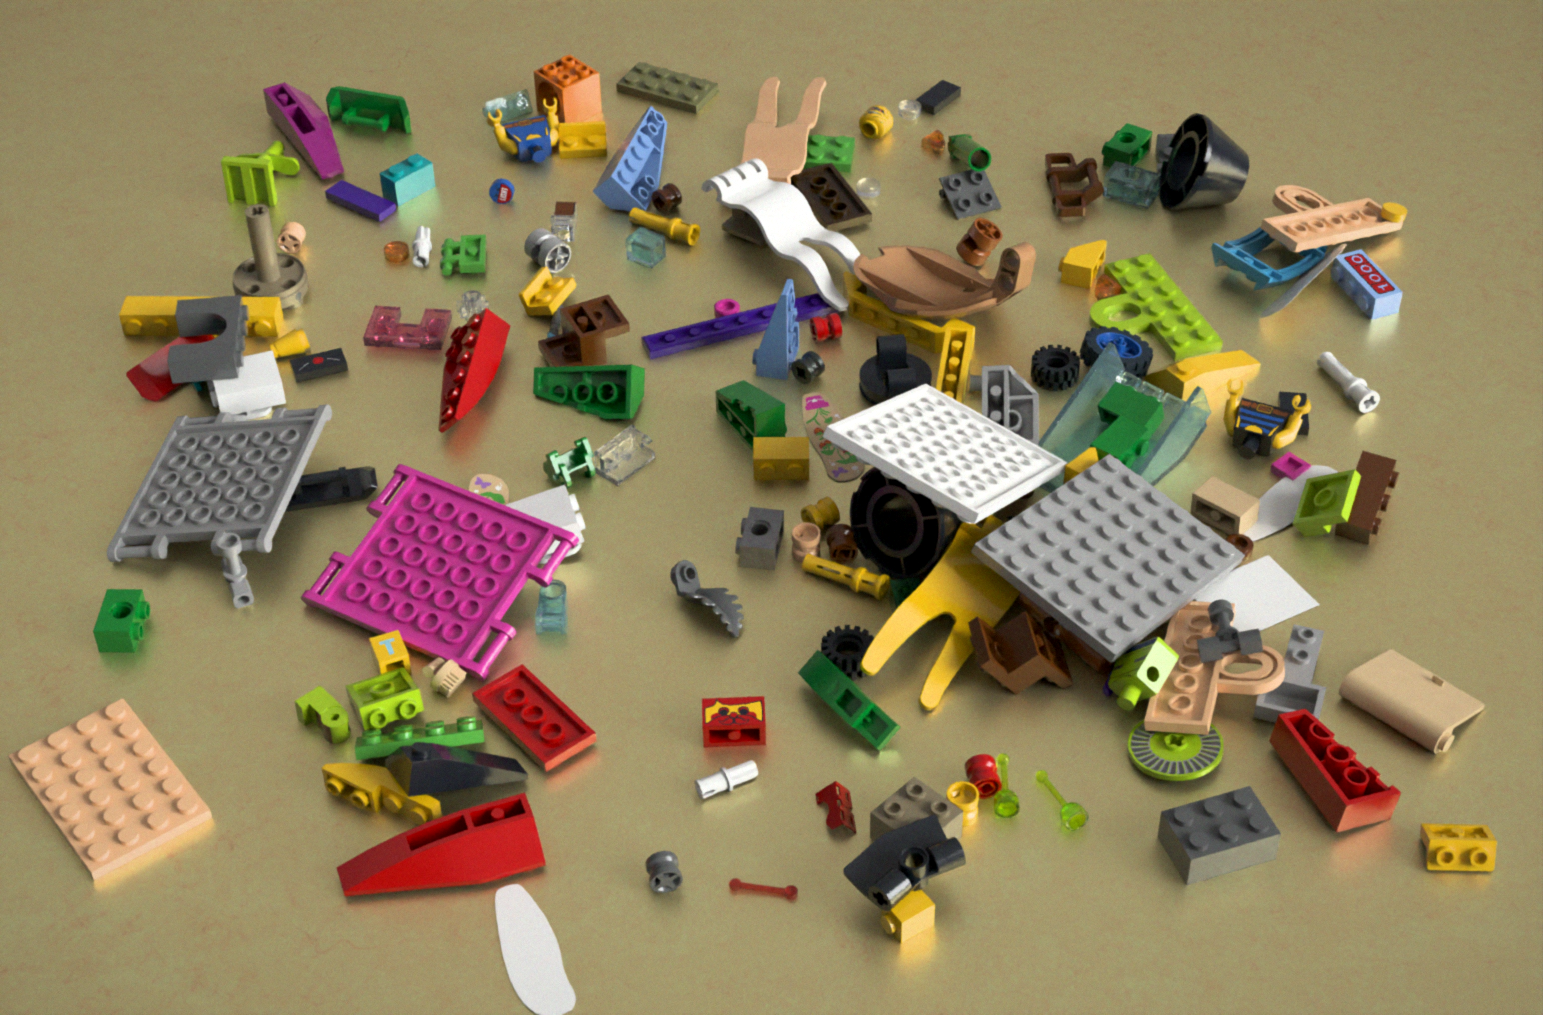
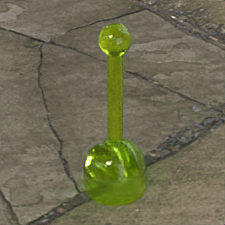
M1005 753L997 757V762L1001 765L1002 790L995 795L993 804L994 812L998 816L1010 818L1018 814L1020 804L1017 794L1009 790L1007 765L1010 758Z
M1039 770L1036 773V780L1044 783L1062 806L1060 819L1069 831L1081 829L1089 819L1087 811L1077 802L1067 803L1049 781L1048 773L1044 770Z

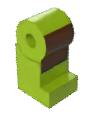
M321 686L295 700L298 720L304 726L313 722L323 731L326 741L338 744L345 742L350 737L351 728L348 724L349 717L347 711Z

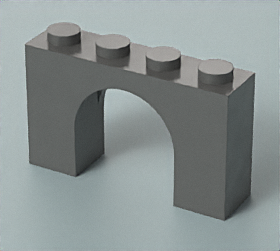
M242 296L177 300L175 317L180 337L198 335L219 336L203 343L170 346L167 362L172 383L238 378L239 368L244 366L242 351L246 350L244 336L248 334L246 321H249L248 305H243Z

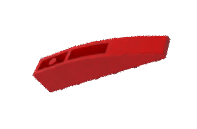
M487 308L479 314H473L463 327L458 326L451 334L452 342L445 354L447 359L443 370L438 431L444 433L476 405L492 382L501 362L510 325Z
M524 792L460 810L405 831L338 866L337 872L344 896L483 884L546 866L534 815Z

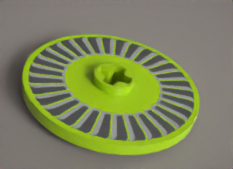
M1142 720L1132 729L1128 738V754L1134 765L1152 777L1168 781L1192 780L1208 774L1220 763L1224 752L1222 735L1212 723L1208 735L1147 731L1145 730L1144 720Z

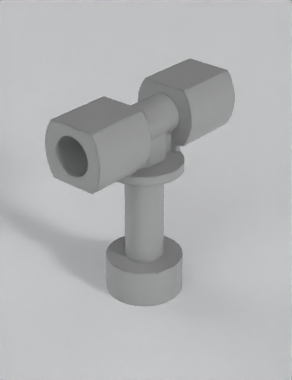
M235 533L222 534L217 538L216 545L219 555L225 557L221 561L223 575L230 584L229 591L233 604L236 608L252 605L254 597L249 582L245 579L247 568L238 555L242 550L240 537Z

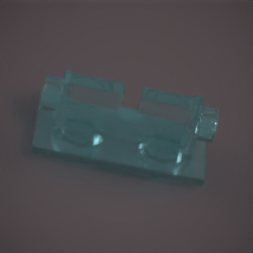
M527 89L485 102V108H482L484 116L487 117L488 112H490L492 118H496L495 112L496 109H499L502 112L500 122L533 111Z

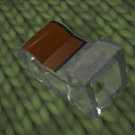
M556 202L555 212L551 215L550 220L551 233L561 241L574 242L578 219L577 202ZM561 230H569L568 234H559L558 232Z

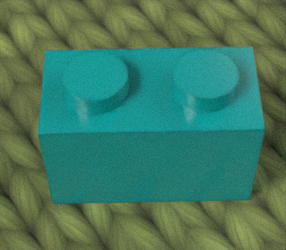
M419 154L411 155L400 163L379 173L383 198L395 203L398 207L436 187L433 163Z

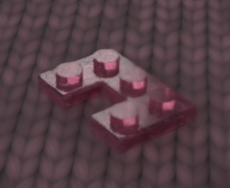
M374 307L363 336L364 346L442 350L452 320L451 310L426 308L420 324L399 323L401 318L400 307Z

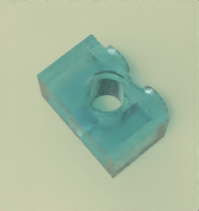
M1116 161L1104 176L1103 196L1148 209L1159 195L1161 174Z

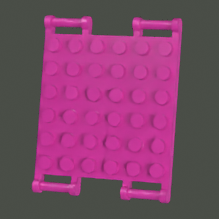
M398 464L393 471L394 476L377 499L371 501L366 508L368 513L378 518V520L350 557L334 551L329 558L330 563L311 589L305 590L300 598L310 607L320 608L379 635L399 630L405 646L434 659L440 657L445 663L452 659L463 671L471 674L479 681H484L489 674L488 669L507 641H511L517 633L511 625L500 621L529 578L542 587H548L553 580V573L570 548H575L579 539L568 530L403 464ZM405 481V483H404V484L402 485V487L399 489V491H398L397 494L394 496V498L391 500V502L388 504V506H386V504H387V503L389 502V500L392 498V496H393L394 493L397 491V489L400 487V485L402 484V482ZM555 540L560 541L542 569L537 568ZM339 569H341L340 572L337 574V576L334 578V580L331 582V584L329 585V587H328V588L326 589V591L323 593V595H321V593L324 591V589H325L326 586L329 584V582L332 580V578H333L334 575L337 573V571H338ZM492 632L497 633V636L478 663L474 662L473 659Z

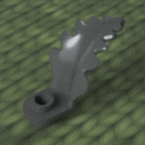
M688 560L677 562L670 572V578L675 585L677 595L689 602L713 608L714 614L721 616V623L726 624V630L730 632L731 637H738L739 630L743 627L739 621L744 619V615L737 612L742 610L743 606L732 603L738 599V596L725 594L729 591L727 588H701L694 564Z

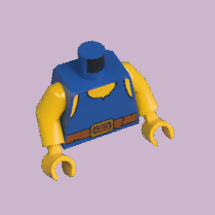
M553 97V106H547L546 99L543 100V110L548 114V117L542 115L502 124V127L500 125L502 112L496 109V118H492L490 112H488L486 121L489 126L494 127L493 133L500 149L514 155L520 162L534 160L539 163L544 161L547 156H550L552 154L551 147L555 146L559 139L558 116L555 115L557 111L556 98Z

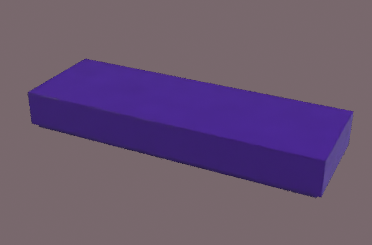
M340 180L325 191L327 199L379 222L396 211L395 203L343 180Z

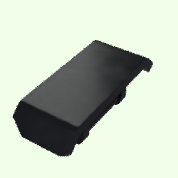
M370 466L352 469L340 467L338 470L301 475L285 512L365 500L378 487L375 468Z

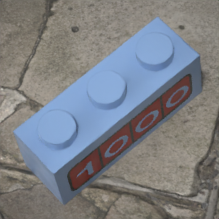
M1361 249L1340 254L1334 259L1333 267L1331 268L1332 279L1371 320L1399 312L1403 292Z

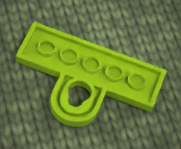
M1150 253L1105 264L1104 273L1121 295L1105 298L1093 304L1089 317L1092 328L1096 327L1099 329L1100 326H1106L1107 328L1116 327L1121 331L1127 330L1132 335L1151 331L1174 361L1222 349L1223 340ZM1121 311H1131L1138 315L1135 318L1123 321L1109 320V318L1114 317Z

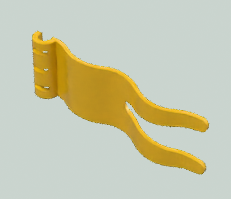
M989 515L979 521L982 524L981 528L976 524L962 521L942 558L918 588L902 602L870 643L860 662V668L866 675H875L901 644L921 626L941 614L950 615L954 619V625L923 683L918 698L919 705L925 710H933L938 705L946 687L975 649L970 641L971 632L968 622L978 616L993 628L1020 593L1017 588L971 553L975 543L1005 524V522L993 515Z

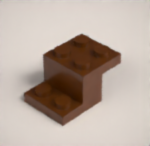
M608 294L561 308L562 334L538 341V347L550 367L606 365L605 339L630 332L629 322Z
M1025 611L997 630H994L978 616L968 622L971 632L970 641L977 653L976 663L985 674H991L1001 687H1007L1017 695L1043 677L1050 683L1055 682L1063 690L1073 684L1060 640Z

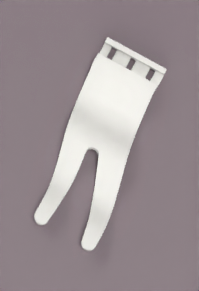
M757 158L746 161L703 182L701 190L705 193L716 189V201L726 207L741 209L750 214L759 225L770 248L781 258L799 264L810 276L819 295L826 303L838 311H845L849 303L835 288L829 271L820 255L814 249L802 245L799 241H807L831 248L844 260L854 275L853 265L855 259L860 256V253L847 237L838 232L829 231L819 224L806 198L796 187L786 182H776L768 179V171L765 164Z

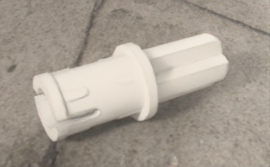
M419 226L415 240L412 243L414 251L413 263L417 267H424V264L425 266L429 264V252L432 250V243L430 242V229L428 227Z
M752 760L729 769L721 767L719 772L695 780V788L702 800L725 790L730 792L733 790V786L755 778L758 775V769Z

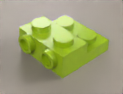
M1353 469L1308 478L1293 525L1304 537L1328 534L1332 525L1348 522L1361 475Z
M404 667L345 686L348 698L355 707L357 718L364 730L380 729L389 722L398 719H410L417 713L424 711L419 688Z

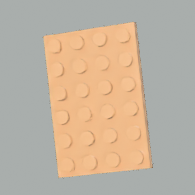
M123 698L8 755L11 765L94 881L212 818L210 809Z

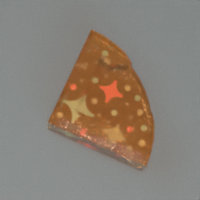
M939 130L932 132L922 139L921 146L938 155L942 154L945 149L943 133Z
M1106 274L1101 275L1095 285V297L1098 301L1116 296L1121 291V286Z

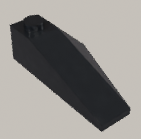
M417 742L413 745L402 746L385 759V766L408 797L528 780V773L514 758L434 743Z

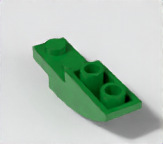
M819 650L813 654L798 672L804 681L839 716L863 735L876 749L881 751L901 728Z

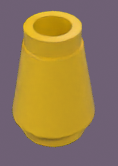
M303 328L297 331L294 329L274 341V343L269 344L275 359L305 353V350L310 348Z

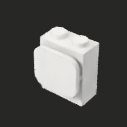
M273 350L244 356V366L239 368L238 378L208 380V389L212 391L210 396L213 408L219 407L220 413L229 412L233 422L264 417L271 412V406L285 404L283 385Z
M565 485L505 505L575 534L579 542L574 549L570 548L565 557L575 554L581 548V543L584 542L581 530L586 529L581 512L575 514V511L580 510L575 494L569 495ZM555 540L539 564L547 563L560 541Z

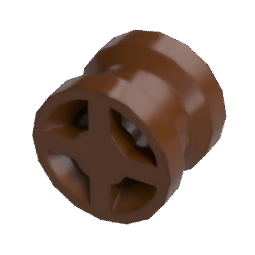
M672 183L666 184L662 190L658 189L651 195L653 205L661 213H666L672 207L682 203L681 192Z

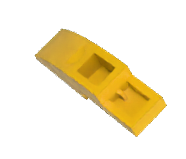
M360 763L325 764L321 768L327 791L334 796H341L351 801L360 809L365 808L377 814L383 806H386L391 812H398L409 817L418 825L442 817L439 800L426 794L408 797L388 768Z

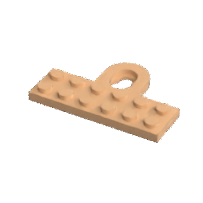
M1283 185L1276 188L1272 202L1286 215L1263 219L1260 228L1267 232L1272 239L1283 243L1288 250L1301 252L1302 250L1316 249L1321 246L1335 245L1340 242L1353 241L1354 239L1400 230L1403 222L1395 223L1384 219L1380 214L1382 206L1369 198L1334 205L1307 188ZM1296 200L1305 203L1311 208L1301 206Z
M1191 601L1170 618L1164 642L1179 655V658L1160 691L1155 696L1150 697L1144 719L1145 730L1208 735L1217 693L1258 695L1274 690L1283 682L1285 677L1283 657L1275 649L1262 645L1263 652L1241 656L1240 650L1222 653L1223 659L1201 663L1197 639L1213 637L1219 628L1209 618L1208 607L1212 602ZM1231 603L1235 618V603ZM1234 618L1230 622L1231 627H1233ZM1233 663L1262 665L1259 670L1247 671L1241 674H1232L1224 670L1225 667Z

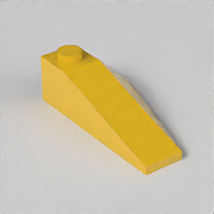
M1243 350L1187 358L1166 365L1146 375L1145 381L1179 407H1183L1226 385L1229 379L1232 378V381L1252 372L1260 367V363Z

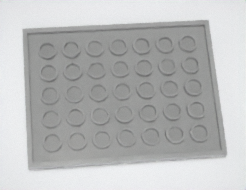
M1110 454L975 543L971 551L972 554L1111 663L1238 566L1245 556L1234 545L1217 535L1210 527L1201 523L1189 514L1187 510L1181 508L1164 493L1150 485L1140 475L1134 473L1122 464L1120 460Z

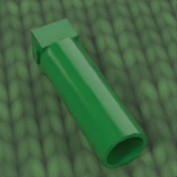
M971 135L948 136L950 157L959 159L975 171L981 172L989 167L992 159L990 152L972 140Z

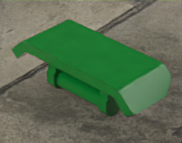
M337 86L331 88L326 97L328 115L333 122L342 119V124L347 126H362L385 132L388 127L402 129L405 134L412 133L409 110L405 99L401 96Z

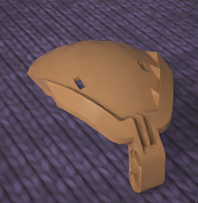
M1022 242L1006 248L1001 254L995 279H985L974 267L966 265L939 250L917 246L878 247L882 256L869 260L866 255L861 254L855 259L853 270L858 280L873 291L891 311L923 319H950L989 310L1026 289L1031 282L1036 252L1034 247L1028 242Z

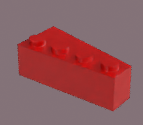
M1307 709L1278 715L1269 742L1335 832L1391 819L1401 792L1395 786L1388 787L1379 779L1381 776L1379 772L1372 766L1366 768L1355 758L1357 753L1349 746L1345 747L1337 743L1333 739L1335 734Z

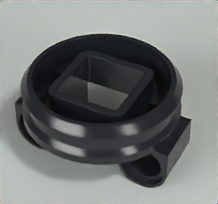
M904 334L876 337L877 355L865 361L859 373L860 391L870 403L877 405L921 385L928 384L931 386L932 372L929 365L921 358L907 353Z

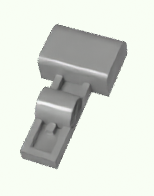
M1296 624L1293 625L1284 659V680L1274 690L1258 694L1253 718L1276 723L1279 714L1307 709L1319 720L1326 687L1312 684L1324 631Z

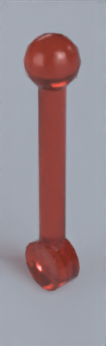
M733 878L729 882V887L733 891L746 889L785 895L789 900L796 899L798 896V889L793 885L779 888L744 883L737 878Z

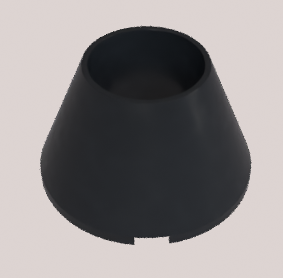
M1199 113L1192 114L1185 119L1174 134L1169 144V147H1172L1168 162L1163 160L1159 180L1160 199L1164 206L1172 210L1231 203L1241 193L1249 172L1248 154L1209 117Z
M876 467L871 468L860 478L862 481L857 492H853L851 498L850 524L854 540L865 560L870 559L879 568L877 571L881 574H886L890 578L899 580L917 577L933 566L953 540L962 521L957 517L956 513L947 508L935 506L930 498L923 494L911 492L904 483L897 479L885 477L882 475L881 470Z

